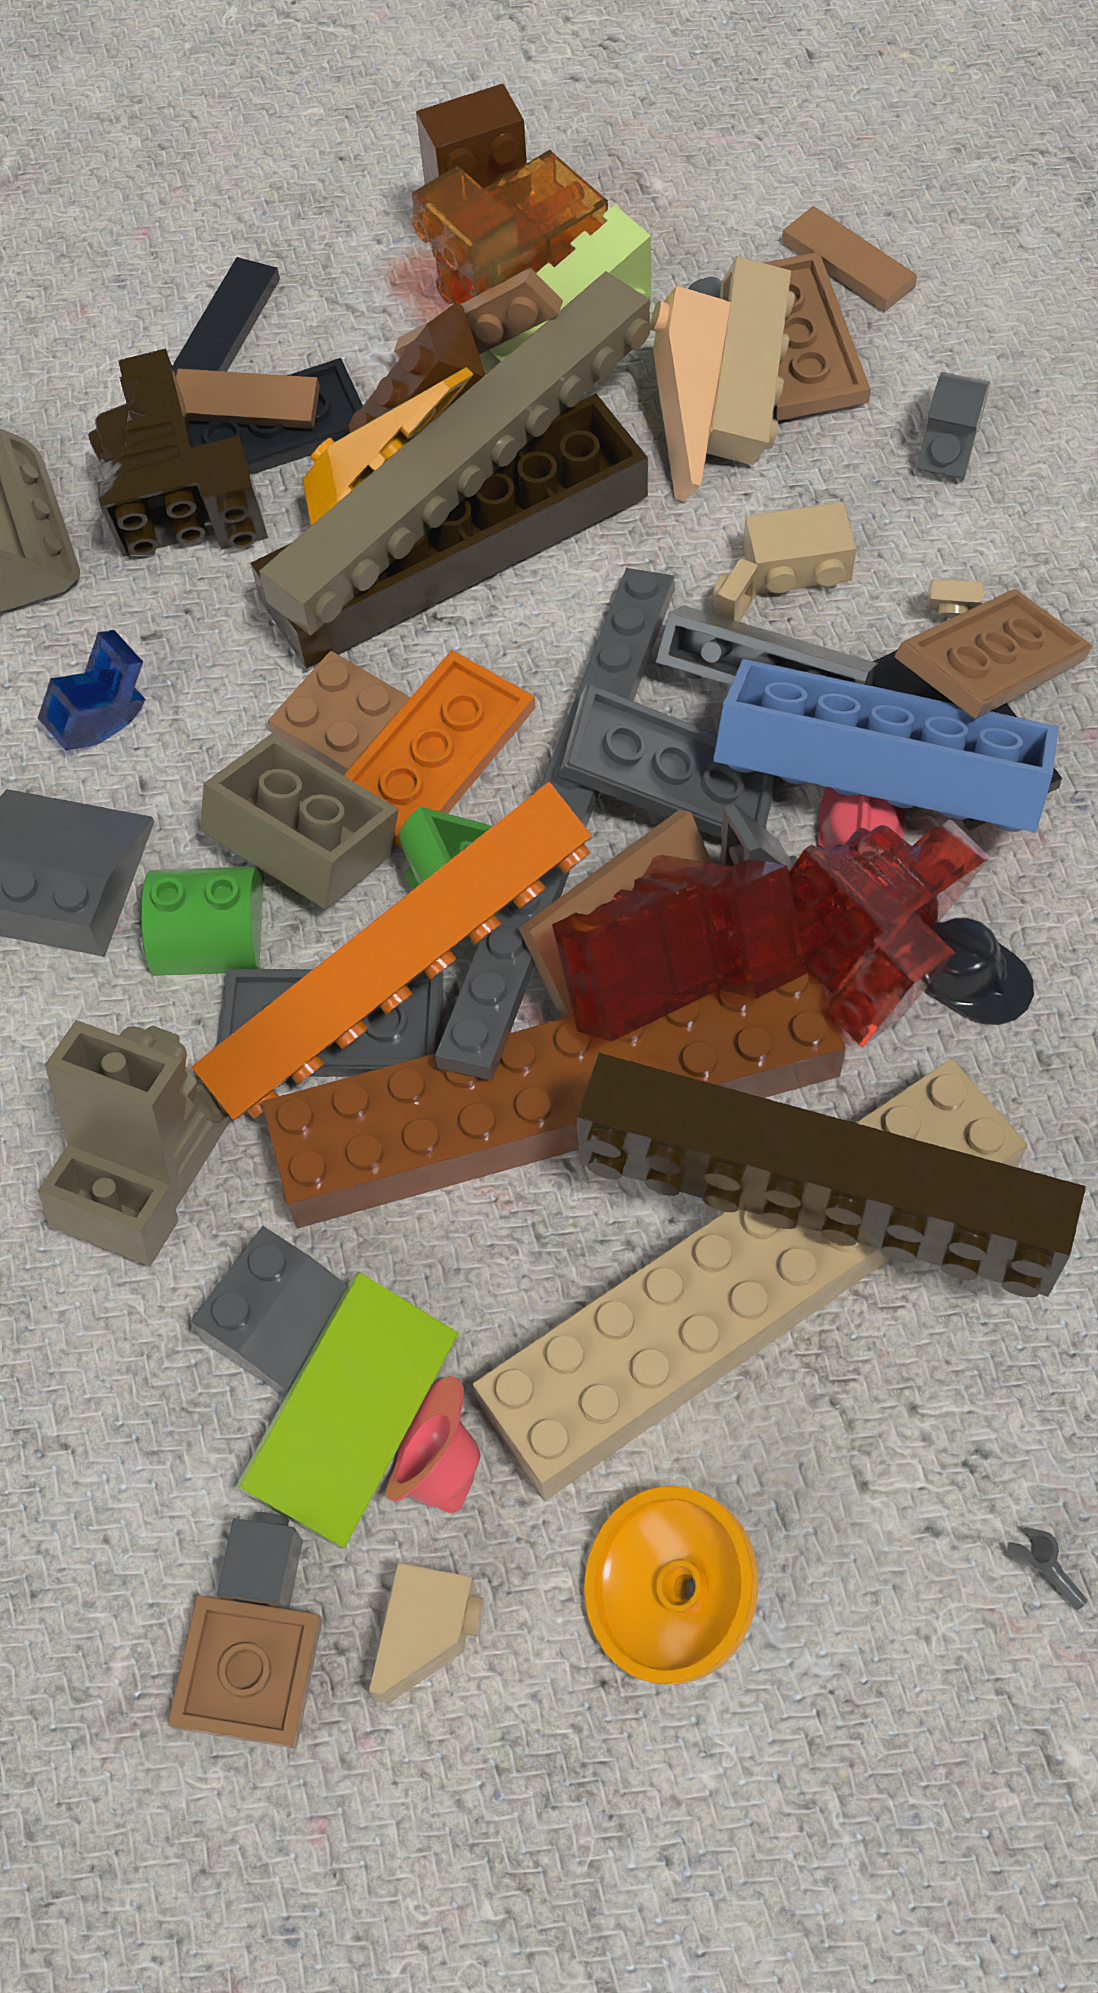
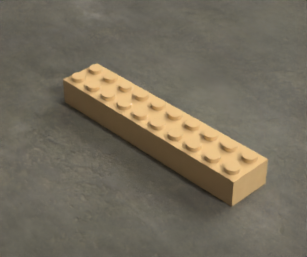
M953 1058L857 1122L861 1125L1014 1167L1019 1166L1027 1147L1026 1142ZM738 1209L736 1212H724L474 1382L473 1388L477 1403L546 1501L890 1259L884 1256L879 1248L857 1242L853 1246L838 1245L823 1238L820 1234L821 1232L798 1225L794 1229H783L768 1224L759 1214Z

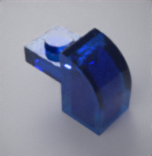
M115 630L98 632L84 673L50 678L38 715L39 721L65 751L104 742L129 725L137 716L146 700L135 688L143 660Z

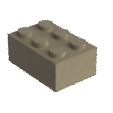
M272 733L203 783L200 831L322 908L327 909L391 856L398 808Z

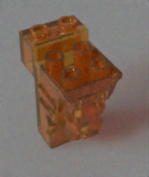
M550 149L485 189L478 185L459 166H456L411 193L414 209L412 225L416 234L424 243L430 242L432 244L431 249L436 260L438 274L436 279L437 290L446 303H456L459 305L528 268L537 273L548 262L555 268L574 251L570 245L574 239L584 231L591 236L606 223L602 215L608 210V200Z

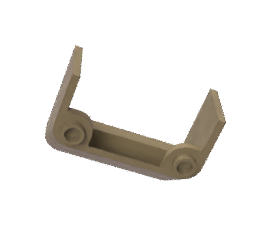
M0 429V612L67 591L79 578L80 568L41 454L26 439Z

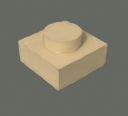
M740 558L730 575L725 573L721 575L712 595V601L717 603L716 615L738 622L741 621L756 597L757 564Z
M932 578L928 587L926 608L938 609V616L956 617L982 604L984 582Z

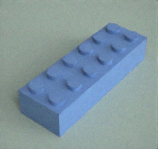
M742 659L723 703L713 761L727 764L731 769L739 772L759 771L780 776L784 781L793 784H806L809 782L831 787L836 792L847 796L863 794L885 799L888 803L901 808L917 806L939 811L942 815L951 819L964 820L971 818L993 823L996 827L1005 831L1018 832L1026 830L1036 833L1053 775L1059 726L995 712H988L974 719L953 703Z

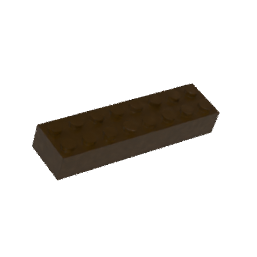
M597 393L579 401L575 406L566 408L551 422L548 429L541 436L534 437L521 448L510 464L500 467L484 481L475 495L466 497L449 512L447 518L440 526L431 528L414 543L411 551L405 557L396 559L378 576L375 583L369 589L360 591L343 606L341 612L333 621L324 623L311 636L269 605L263 589L259 571L288 545L250 563L260 601L307 669L321 662L330 651L337 654L648 497V457Z
M598 1053L577 1114L580 1164L587 1165V1168L592 1173L600 1177L614 1180L620 1179L622 1176L643 1181L652 1191L668 1196H676L679 1192L703 1198V1202L706 1205L719 1211L736 1212L738 1209L759 1214L768 1224L783 1229H794L798 1225L819 1231L823 1238L838 1245L853 1246L856 1242L879 1248L884 1256L898 1262L913 1263L916 1260H921L941 1266V1270L954 1278L974 1280L977 1277L1002 1283L1004 1290L1022 1297H1037L1039 1294L1049 1297L1071 1255L1086 1189L1084 1185Z

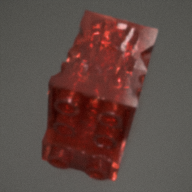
M951 819L939 827L934 826L913 846L888 826L880 825L871 831L859 828L851 835L844 846L836 844L831 850H827L821 845L814 846L811 844L805 848L758 919L832 993L823 1006L824 1010L863 1048L906 1014L955 954L932 930V927L936 922L941 921L990 857Z
M661 854L652 858L651 865L642 877L634 880L632 891L621 889L615 893L610 902L601 904L590 914L586 915L575 912L569 915V917L552 924L577 1032L611 1042L717 990L757 999L808 973L803 951L804 941L799 930L793 900V885L789 878L787 865L747 859L731 867Z

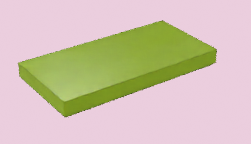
M361 1272L354 1274L235 1488L338 1548H345L459 1333Z

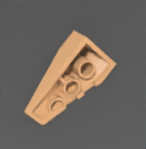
M676 286L664 302H657L650 325L651 330L656 331L653 355L675 499L685 501L701 486L731 302L680 286Z

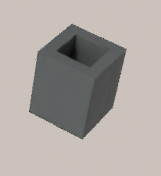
M254 1512L251 1521L233 1518L217 1595L221 1599L289 1610L303 1539L294 1527L288 1526V1518L266 1512Z

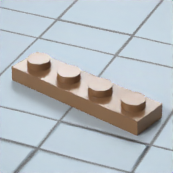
M528 268L461 305L464 308L480 355L559 315L563 300L531 268ZM429 322L398 338L394 352L400 358L404 354L406 347L416 339Z

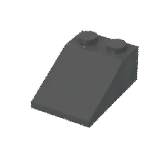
M262 1226L190 1322L205 1344L286 1397L348 1285L311 1256Z

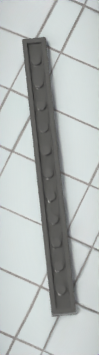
M631 568L625 569L540 786L541 788L550 782L585 827L588 825L599 791L558 776L581 693L588 683L634 701L675 591L674 575ZM557 866L540 880L546 889L520 910L512 902L495 915L502 924L479 942L435 1055L438 1069L493 1080L535 967L534 960L519 931V927L561 897L570 870L564 874Z

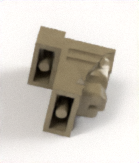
M75 1020L45 1063L68 1144L38 1189L49 1227L149 1267L153 1264L179 1221L176 1208L230 1122L229 1114L220 1109L213 1096L203 1085L197 1084L195 1076L185 1066L187 1052L185 1046L180 1043L179 1035L156 1026H150L146 1030L131 1026L125 1028L120 1035H116Z

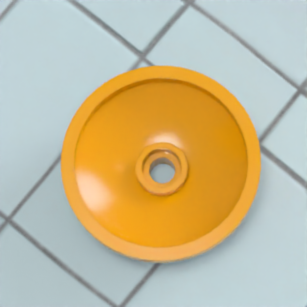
M681 1486L651 1488L638 1493L621 1504L605 1521L598 1532L587 1561L584 1595L587 1615L593 1633L604 1652L617 1666L628 1674L647 1682L666 1685L685 1684L702 1679L720 1668L731 1658L744 1640L754 1617L758 1597V1569L754 1550L744 1527L737 1517L714 1497L701 1491ZM693 1577L696 1587L694 1595L689 1599L686 1594V1585Z

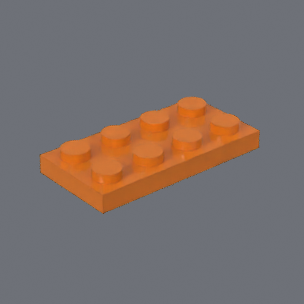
M451 650L344 776L398 808L393 843L401 847L399 834L405 821L420 806L448 814L536 708L535 696Z

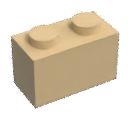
M844 502L745 516L743 549L746 560L758 565L756 594L769 592L783 593L791 589L818 585L833 586L840 582L852 581L856 546Z

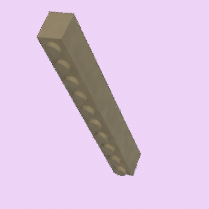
M607 271L601 274L563 307L559 315L548 320L265 565L259 573L267 603L310 636L324 623L333 621L339 615L343 606L360 591L369 589L387 567L396 559L405 557L411 551L414 543L431 528L440 526L450 511L466 497L475 495L486 479L500 467L510 464L521 448L534 437L541 436L557 416L566 408L575 406L582 398L584 392L600 378L610 375L620 360L633 349L636 350L645 343L651 330L650 299Z

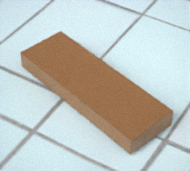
M812 206L783 230L782 243L800 255L820 252L829 275L884 312L916 285L917 274L815 206Z
M192 369L177 370L176 379L184 399L189 421H228L246 425L254 423V425L261 426L283 425V427L314 429L320 388L317 377Z

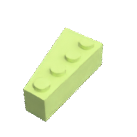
M614 204L602 215L603 220L606 222L591 236L584 231L570 243L574 251L555 268L548 262L536 273L563 300L561 309L605 271L649 298L651 306V235ZM546 322L480 354L485 374L491 371Z

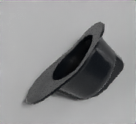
M953 918L944 922L938 921L933 927L924 930L917 936L908 951V969L915 982L966 1017L979 1023L1002 1025L1015 1021L1028 1010L1033 999V978L1026 964L1012 951L998 943L992 930L980 921L971 918Z

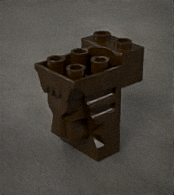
M166 348L118 360L122 375L119 378L126 404L100 413L95 419L96 428L90 431L88 436L93 451L100 462L98 469L104 480L97 482L100 506L122 556L125 557L133 554L147 555L154 552L157 548L177 543H194L205 536L216 534L221 550L231 547H248L258 540L268 538L256 488L240 436L195 446L184 399Z

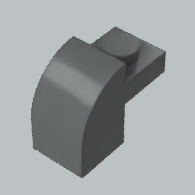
M947 372L940 373L928 414V423L917 469L965 479L976 433L979 432L990 381Z

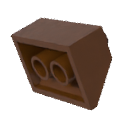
M454 303L430 321L416 339L406 347L404 354L388 375L381 379L377 389L362 408L353 415L351 422L348 424L350 433L465 367L474 375L450 405L486 375L462 305Z

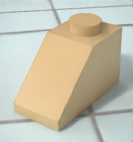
M398 1563L369 1693L376 1702L391 1703L462 1654L467 1635L477 1637L482 1621L484 1598L475 1596L477 1589L472 1577Z

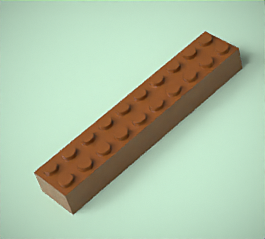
M806 951L511 1032L493 1080L438 1069L435 1053L263 1100L262 1103L286 1202L298 1229L579 1150L577 1114L598 1053L766 1098L840 1077L846 1048L810 954Z

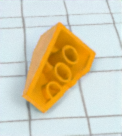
M465 367L338 441L334 442L331 438H328L319 445L310 457L314 465L303 478L311 526L446 410L474 374Z

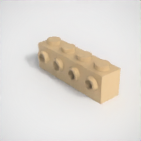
M736 256L721 282L719 299L729 301L731 305L707 454L753 465L765 449H771L774 444L778 430V421L772 419L773 409L779 402L784 384L783 377L778 376L779 363H782L789 344V335L783 333L784 324L791 314L795 298L794 292L789 291L791 270Z

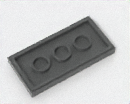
M588 683L581 693L558 775L667 818L678 810L690 811L698 830L721 839L723 807L732 803L736 804L766 829L777 775L759 771L749 773L735 771L727 764L714 762L717 734Z
M226 969L218 1045L313 969ZM443 971L431 980L425 972L419 975L407 985L413 995L387 1015L380 1007L363 1020L368 1030L343 1050L336 1042L319 1055L325 1064L310 1077H351L435 1054L441 1042L444 994Z

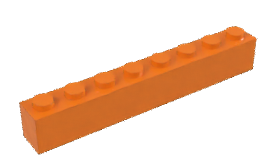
M550 782L546 783L192 1065L191 1068L233 1121L247 1112L255 1120L264 1113L262 1101L278 1097L279 1095L275 1090L292 1077L299 1085L320 1069L325 1063L319 1055L336 1042L343 1050L368 1030L363 1020L380 1007L387 1015L413 995L407 985L419 975L425 972L431 980L456 961L457 958L451 950L467 937L476 945L499 927L502 923L495 915L512 902L520 910L542 893L546 887L540 880L558 866L565 874L591 853L585 844L594 837Z

